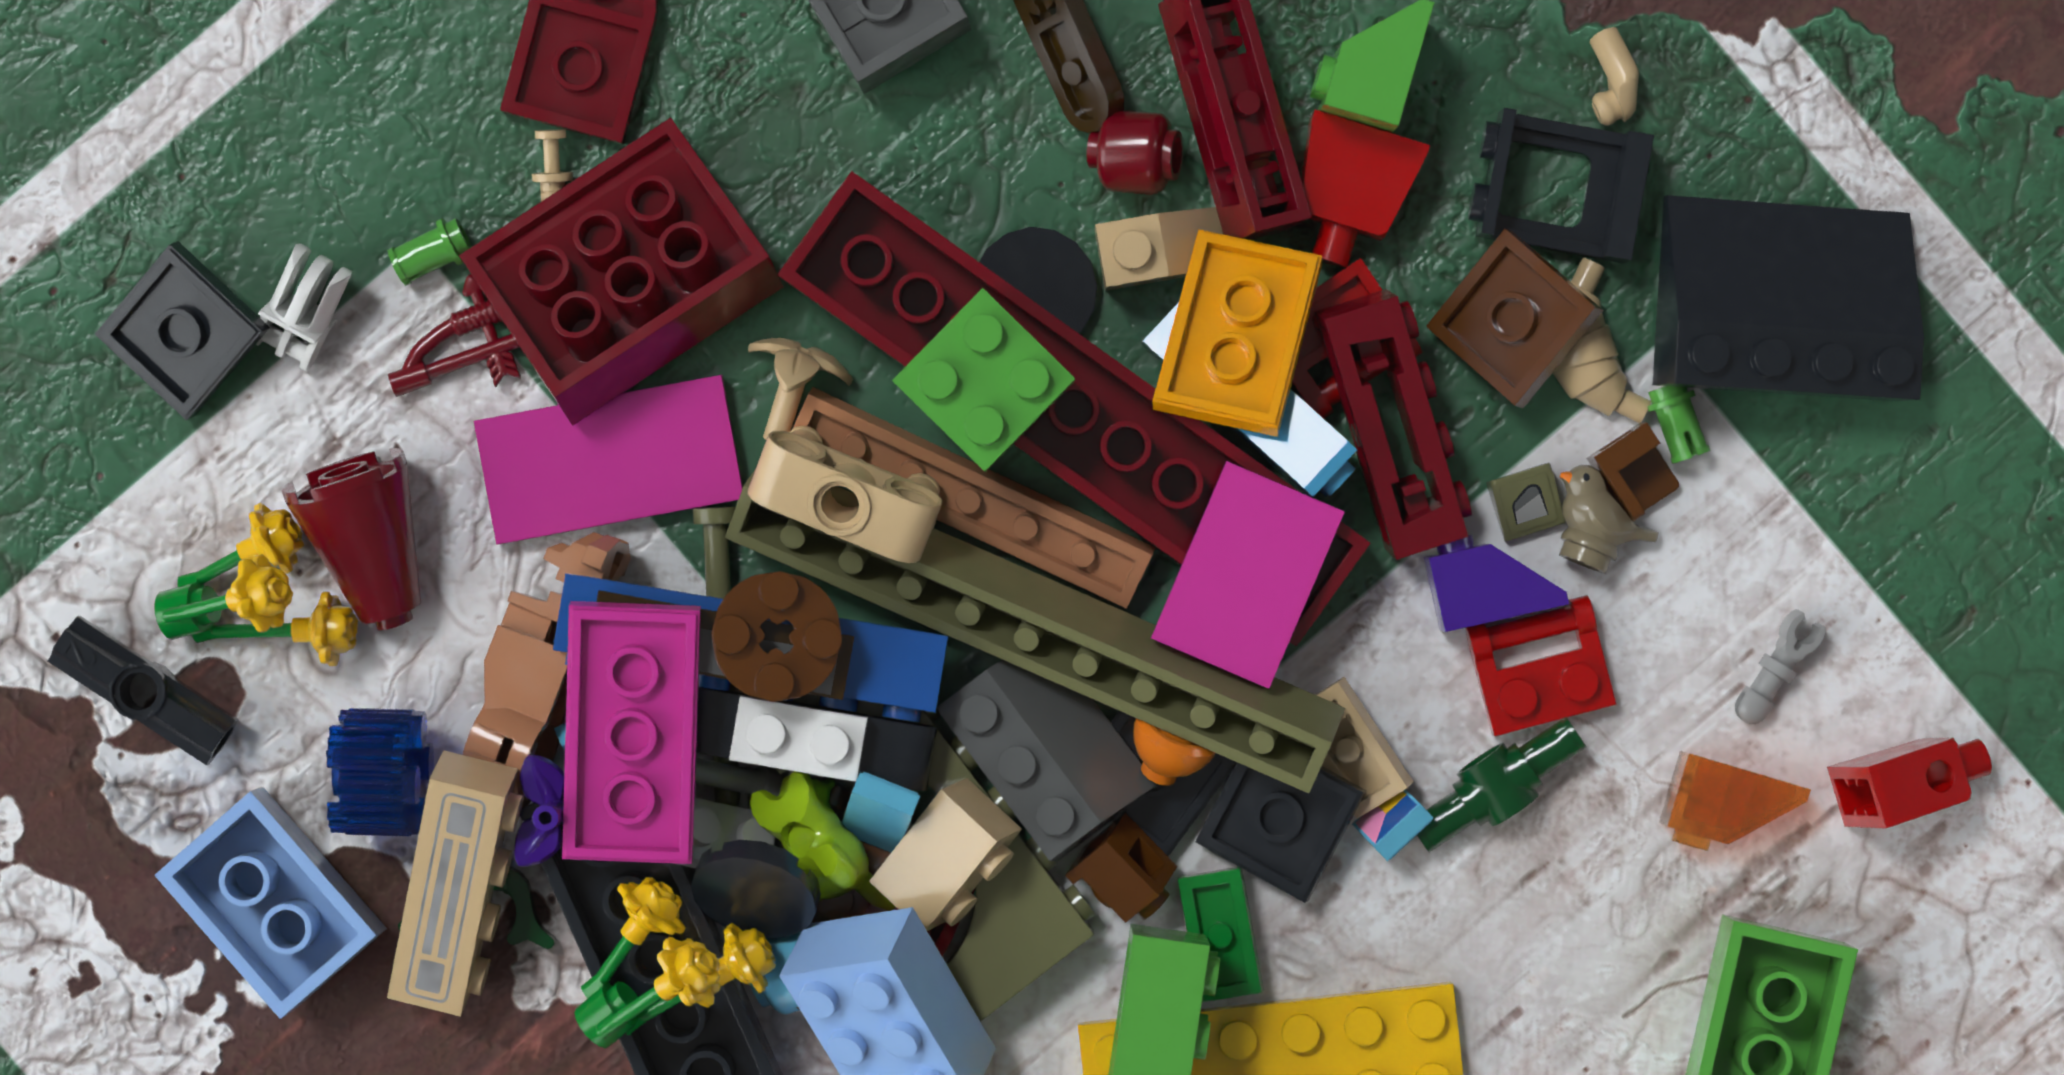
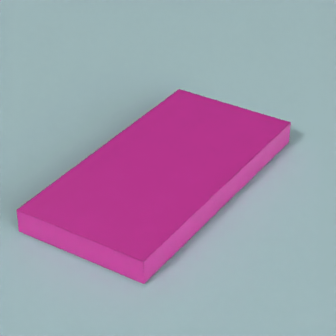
M723 375L622 393L573 426L559 405L474 420L496 545L737 501L743 489Z
M570 601L562 859L692 864L701 606Z

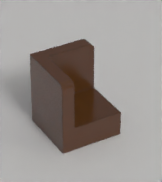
M1647 422L1637 424L1586 458L1592 467L1601 472L1605 478L1608 491L1632 521L1645 515L1646 509L1679 487L1677 478L1656 448L1661 443Z

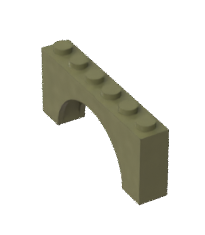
M807 694L800 698H795L793 702L819 706L820 696ZM858 700L856 713L884 717L882 716L884 704ZM936 709V713L922 710L920 722L914 723L938 728L928 786L938 794L941 789L968 778L1013 820L1016 815L996 788L993 786L987 791L974 774L973 770L979 765L958 737L955 736L949 741L934 720L941 716ZM775 768L780 775L787 771ZM1020 832L1008 846L1014 853L1009 863L993 879L987 881L983 877L976 886L977 901L970 926L959 947L946 962L980 1022L1094 935V929L1088 923V920L1096 915L1093 908L1075 885L1070 886L1065 891L1049 872L1058 863L1056 861H1049L1034 839L1031 837L1026 841Z

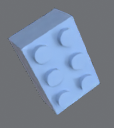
M264 787L247 793L154 875L279 1019L293 1012L387 929Z
M913 907L811 923L810 926L802 930L779 975L840 1075H984L996 1050V1047Z

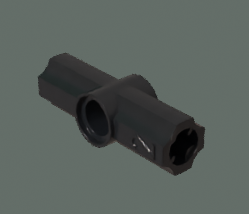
M77 616L69 627L64 630L54 645L47 661L112 703L114 709L122 716L138 720L205 765H209L222 750L239 721L238 718L175 678L166 666L149 661L82 616ZM139 673L149 675L157 686L155 702L148 708L138 706L130 695L132 679Z

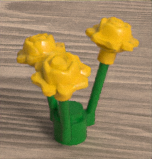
M261 502L256 504L254 511L249 513L251 524L250 537L237 543L236 551L199 571L179 576L177 580L178 587L161 591L155 598L154 610L157 624L165 637L170 640L190 635L196 643L218 638L292 637L294 643L311 642L312 647L319 653L321 664H328L329 666H337L340 654L354 649L357 642L358 618L353 613L351 607L342 606L339 596L331 595L330 592L321 593L318 605L310 617H295L291 623H284L285 609L291 603L293 591L289 586V577L286 574L292 572L293 565L298 562L296 552L304 547L302 540L303 532L299 524L292 519L291 513L286 509L272 511ZM238 566V576L231 584V588L227 590L226 595L218 596L212 587L204 586V583ZM230 609L233 612H237L241 618L251 621L252 624L215 623L220 620L222 610Z
M646 877L640 884L629 882V884L620 883L617 891L623 897V904L630 916L620 930L623 937L597 974L581 986V990L587 999L575 1009L574 1013L583 1033L597 1046L608 1048L623 1035L632 1034L645 1022L681 1002L686 1006L698 1003L706 1008L714 1004V994L719 992L721 986L735 978L744 984L752 983L758 993L766 991L768 982L765 975L776 967V959L764 933L756 928L742 931L734 923H731L723 930L725 943L721 958L717 959L716 954L707 950L703 943L694 942L690 938L679 941L673 937H668L663 941V950L657 954V960L664 973L654 980L653 988L638 997L623 982H617L612 986L608 982L633 946L635 944L642 945L650 932H663L674 935L675 932L682 934L686 929L683 922L679 919L682 899L674 894L672 887L664 882H656L653 877Z

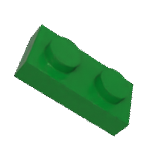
M1233 867L1180 876L1178 884L1187 932L1205 934L1210 944V951L1218 952L1217 957L1220 958L1215 996L1203 994L1202 1003L1262 993L1264 987L1243 869L1241 867Z

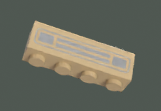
M443 750L429 779L389 984L388 999L461 1017L470 994L481 996L490 966V959L480 957L483 940L492 942L501 912V905L491 903L494 886L503 888L512 858V850L502 848L505 831L515 832L524 795L513 793L518 772L517 768Z

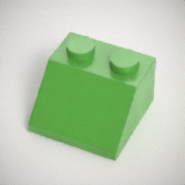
M1419 0L1342 42L1334 57L1324 54L1322 61L1319 63L1309 97L1320 100L1318 110L1393 133L1399 126L1435 2Z

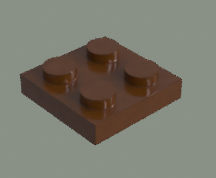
M1504 229L1426 327L1513 405L1524 408L1604 310L1513 231Z

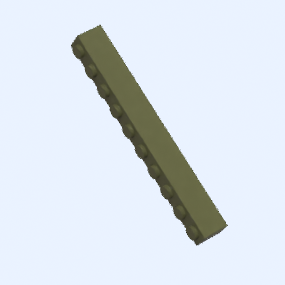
M754 472L744 484L725 536L726 539L1299 790L1310 793L1345 711L1344 707L1274 677L1268 689L1151 639L1156 625L937 529H932L920 561L916 563L899 562L838 537L828 535L821 530L759 505L748 495V488ZM838 486L831 487L832 496L837 503L845 507L859 506L857 496L854 493Z

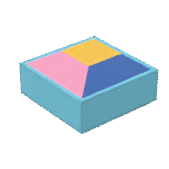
M1405 789L1356 819L1352 825L1388 861L1431 822L1433 817Z

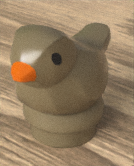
M1578 465L1570 471L1560 473L1559 477L1563 480L1567 492L1562 505V515L1569 528L1562 533L1561 540L1564 543L1559 556L1588 569L1606 574L1611 560L1616 561L1618 557L1617 546L1633 540L1657 541L1659 532L1638 526L1631 520L1608 491L1605 478L1598 469L1590 465Z

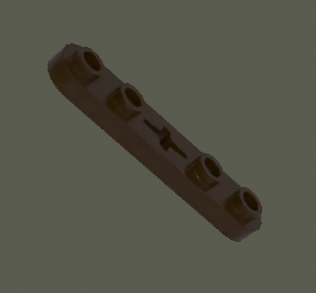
M1013 0L1062 111L1070 124L1079 131L1086 133L1100 130L1102 123L1116 112L1124 110V94L1084 1Z

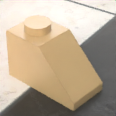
M1216 207L1156 213L1095 224L1094 231L1105 291L1186 277L1198 229L1223 234Z

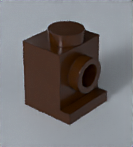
M1124 813L1083 847L1065 876L1073 885L1082 878L1092 888L1095 897L1106 907L1112 908L1126 923L1136 914L1142 920L1149 918L1165 903L1170 896L1165 886L1178 866Z

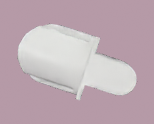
M296 244L272 299L258 313L260 318L270 328L256 345L259 346L262 342L276 348V356L281 359L286 355L300 361L299 368L307 372L314 364L330 328L337 321V319L333 318V314L351 277L352 271L345 267L339 269L327 286L318 306L317 302L333 267L332 260L319 255L305 273L294 295V289L311 253V249L307 246ZM272 323H275V324L281 326V327L284 328L285 330L282 331L281 329H279V328L273 326ZM299 336L303 338L304 340L308 341L309 344L304 343L296 337Z

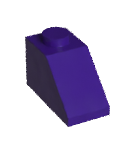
M1473 534L1468 535L1469 537L1438 546V554L1423 557L1439 630L1443 632L1569 604L1566 591L1492 544L1475 546Z

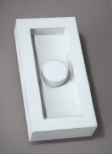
M741 695L729 760L856 782L868 717L783 702H771L765 699Z

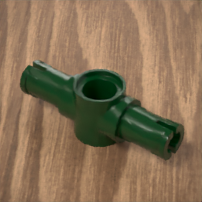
M1564 717L1520 747L1516 743L1508 748L1504 743L1492 747L1458 771L1456 775L1460 780L1452 784L1455 791L1427 809L1433 819L1417 834L1418 838L1430 853L1475 822L1479 826L1488 821L1491 826L1504 822L1539 796L1536 789L1543 785L1540 780L1542 777L1587 746L1568 718Z

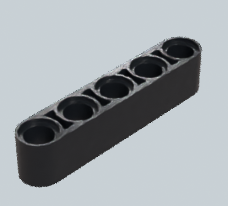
M699 687L696 753L729 758L739 698L741 695L753 696L741 692ZM777 701L868 717L859 773L867 772L907 789L927 791L937 727L793 701Z

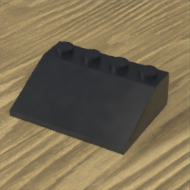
M1672 195L1664 196L1652 385L1882 401L1920 400L1924 331L1910 213Z

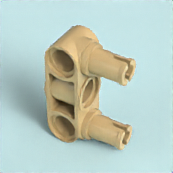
M803 425L794 427L790 432L772 431L768 434L748 488L749 497L769 510L887 558L905 563L920 561L942 505V499L939 497V485L931 476L917 473L912 474L906 479L869 464L862 459L823 445L822 437L818 431ZM843 486L853 491L857 496L859 506L845 507L837 503L832 496L831 487Z

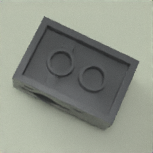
M807 0L863 94H866L971 31L968 16L958 0Z

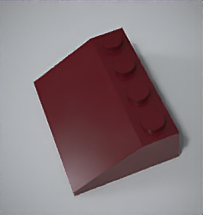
M671 117L459 255L572 426L783 288V284L769 255Z

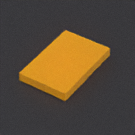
M1198 229L1152 401L1153 410L1278 437L1322 267V255Z

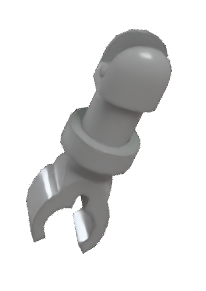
M1795 609L1784 618L1779 628L1776 649L1771 656L1766 653L1763 655L1758 663L1763 666L1762 670L1751 687L1745 686L1736 700L1735 712L1741 720L1748 724H1757L1767 717L1774 706V703L1771 701L1784 681L1791 684L1797 673L1792 671L1796 663L1801 661L1807 654L1814 652L1822 643L1826 634L1825 626L1820 623L1812 624L1811 633L1806 638L1797 640L1795 629L1801 621L1805 620V614Z

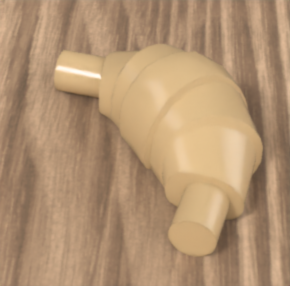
M1582 258L1571 282L1601 308V301L1593 293L1605 268L1594 261ZM1601 313L1554 370L1553 375L1570 399H1577L1607 416H1610L1615 411L1633 421L1641 423L1648 411L1647 406L1651 404V401L1625 389L1627 377L1623 373L1617 358L1619 353L1610 327L1605 323L1603 313Z

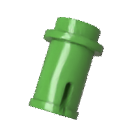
M441 218L436 221L437 228L400 246L387 250L392 266L405 286L453 261L458 266L463 264L459 255L470 249L472 245L466 231L457 218L449 222Z
M1663 386L1648 392L1652 404L1647 406L1649 412L1654 410L1656 412L1671 455L1672 464L1690 459L1694 455L1698 456L1711 451L1709 445L1706 444L1690 399L1696 396L1694 389L1688 391L1686 387Z

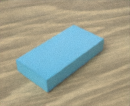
M860 772L852 790L842 824L859 840L892 852L906 835L920 796L917 795L918 793L867 772Z

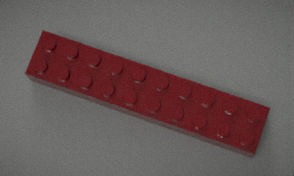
M853 171L847 176L777 274L784 281L904 367L984 288L1075 378V382L1013 445L1181 565L1226 461L1296 490L1202 421L1153 410L1152 401L1156 388ZM1343 522L1339 524L1289 641L1296 647L1371 544Z

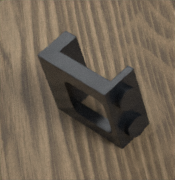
M1505 107L1498 113L1496 122L1486 121L1481 139L1479 158L1489 160L1485 184H1474L1468 211V220L1478 222L1475 237L1496 240L1504 229H1508L1518 235L1530 247L1621 264L1632 259L1654 135L1635 131H1628L1623 134L1516 114L1517 110ZM1518 142L1584 155L1589 160L1590 170L1580 221L1576 226L1565 227L1505 216L1498 211L1511 143Z

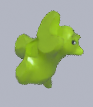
M794 771L783 778L778 796L764 789L752 793L750 798L752 815L762 828L781 841L784 849L799 858L797 867L802 869L807 875L811 869L818 878L821 892L820 900L837 898L849 891L855 890L875 907L888 911L895 909V906L869 882L873 875L869 872V859L863 843L852 832L847 830L829 804L830 791L835 786V779L819 780L810 777L807 773Z

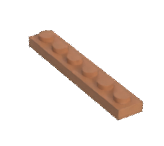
M814 387L808 393L794 427L803 425L818 431L822 437L823 445L862 459L869 464L906 479L912 474L917 473L931 476L939 485V497L942 499V505L937 516L938 521L1126 609L1154 553L1155 547L994 471L988 470L985 473L976 463Z

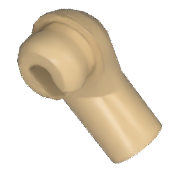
M1611 27L1595 34L1589 42L1607 76L1608 90L1596 93L1592 98L1594 113L1598 121L1605 126H1610L1619 119L1626 122L1634 114L1637 105L1639 70L1621 34L1616 27Z

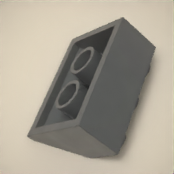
M1001 660L986 669L936 707L1049 861H1059L1158 786V784L1150 781L1143 775L1141 771L1142 763L1094 699L1005 660Z

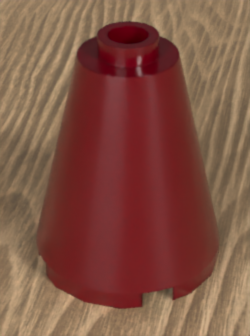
M399 448L389 449L393 460L378 463L374 451L363 453L307 473L306 476L310 486L298 492L295 490L293 481L282 489L287 506L361 623H375L378 631L392 629L413 619L411 610L421 604L408 466L404 451Z

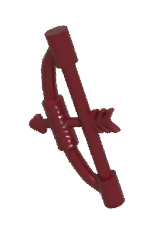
M471 274L465 279L462 294L465 297L471 296L474 306L451 313L448 320L439 324L418 340L410 350L402 369L388 374L390 385L396 397L431 385V379L488 359L487 367L490 370L495 387L498 386L506 375L521 379L514 356L511 352H508L519 348V345L511 334L498 338L494 324L502 322L489 300L485 302L483 291ZM483 329L487 343L427 365L422 361L424 356L455 334L461 337L464 334Z

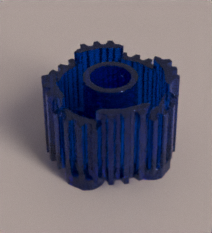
M349 708V710H341L338 716L340 725L329 727L328 750H326L327 768H332L333 795L339 797V802H327V820H329L330 832L345 833V835L409 837L411 835H419L426 797H420L421 780H429L434 770L433 743L426 742V712L415 711L414 709Z

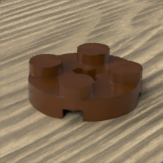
M781 571L753 575L733 587L717 609L711 633L716 662L728 681L749 696L771 702L800 698L820 686L835 667L842 643L839 616L828 595L807 578ZM770 619L777 625L786 619L791 622L795 629L788 636L790 642L794 645L790 651L784 654L778 648H774L767 653L761 648L759 643L763 641L765 634L760 626L765 620Z

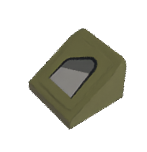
M1544 463L1486 482L1505 542L1565 523L1550 463Z

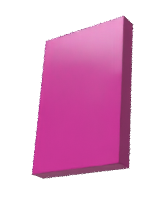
M1226 461L1151 635V639L1269 689L1345 511Z

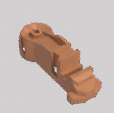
M593 532L571 545L560 543L548 547L543 559L559 568L555 579L564 582L565 573L618 581L619 577L625 575L631 556L628 542L616 537L604 536ZM550 591L547 601L519 592H510L507 600L509 604L502 623L497 626L484 659L485 702L470 730L463 750V755L517 768L518 772L513 793L524 795L520 783V771L524 759L531 755L535 744L538 743L534 755L542 756L553 762L559 746V739L554 728L563 724L566 717L567 665H565L567 652L553 650L562 593ZM526 797L523 799L522 808L531 802Z

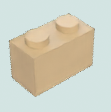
M965 778L940 790L869 882L898 909L913 907L927 931L944 922H947L952 927L963 919L975 905L977 898L971 892L983 877L990 881L1009 863L1014 853L1008 846L1022 828L974 783Z

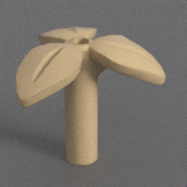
M785 338L763 339L755 341L748 346V353L761 351L775 355L774 368L779 386L763 434L765 440H767L768 434L772 431H791L805 384L818 371L831 373L846 382L848 386L852 384L853 378L846 368L834 356L820 348L811 347L805 349L801 347V343Z

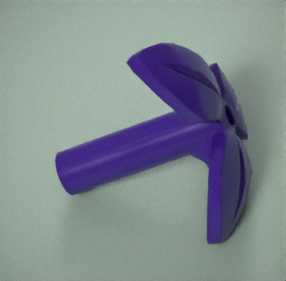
M528 755L524 759L520 771V783L524 797L539 805L533 812L532 817L522 821L515 836V860L517 865L523 867L538 865L547 861L561 849L562 844L560 825L563 824L564 772L554 762L538 755Z

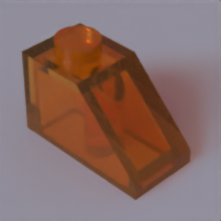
M1680 750L1659 823L1674 828L1672 841L1708 851L1711 840L1730 844L1806 803L1811 789Z

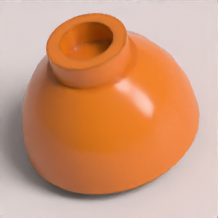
M1135 718L1133 739L1136 751L1143 761L1141 771L1147 779L1156 784L1172 785L1178 777L1189 776L1201 770L1216 754L1213 751Z

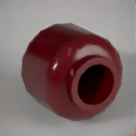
M1119 111L1102 123L1100 131L1091 132L1087 142V164L1089 168L1097 169L1100 182L1108 191L1153 195L1162 192L1169 180L1175 181L1180 175L1183 161L1182 133L1180 130H1173L1171 122L1164 114Z

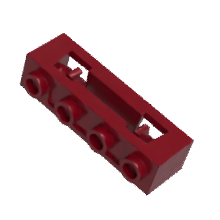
M1163 0L1160 2L1158 7L1223 234L1252 240L1283 232L1312 218L1250 0ZM1235 17L1242 37L1233 36L1230 23ZM1244 41L1246 52L1238 55L1237 48ZM1270 153H1276L1278 163L1276 161L1269 163L1268 157L1271 156ZM1280 170L1286 192L1278 193L1273 173Z
M1384 289L1314 312L1353 444L1357 449L1356 454L1385 550L1398 560L1469 537L1464 518L1472 516L1470 501L1461 480L1452 482L1446 459L1454 457V448L1444 421L1436 423L1434 421L1428 399L1437 397L1436 386L1427 362L1417 363L1411 339L1419 337V329L1410 303L1408 301L1400 303L1397 295ZM1380 339H1385L1393 365L1389 366L1388 359L1383 353ZM1351 344L1356 346L1359 356L1357 361L1360 369L1364 368L1367 374L1386 368L1413 462L1425 473L1431 493L1430 497L1426 498L1424 481H1420L1416 474L1398 478L1371 384L1365 382L1358 374L1350 347ZM1393 483L1401 497L1404 508L1399 511L1391 485Z

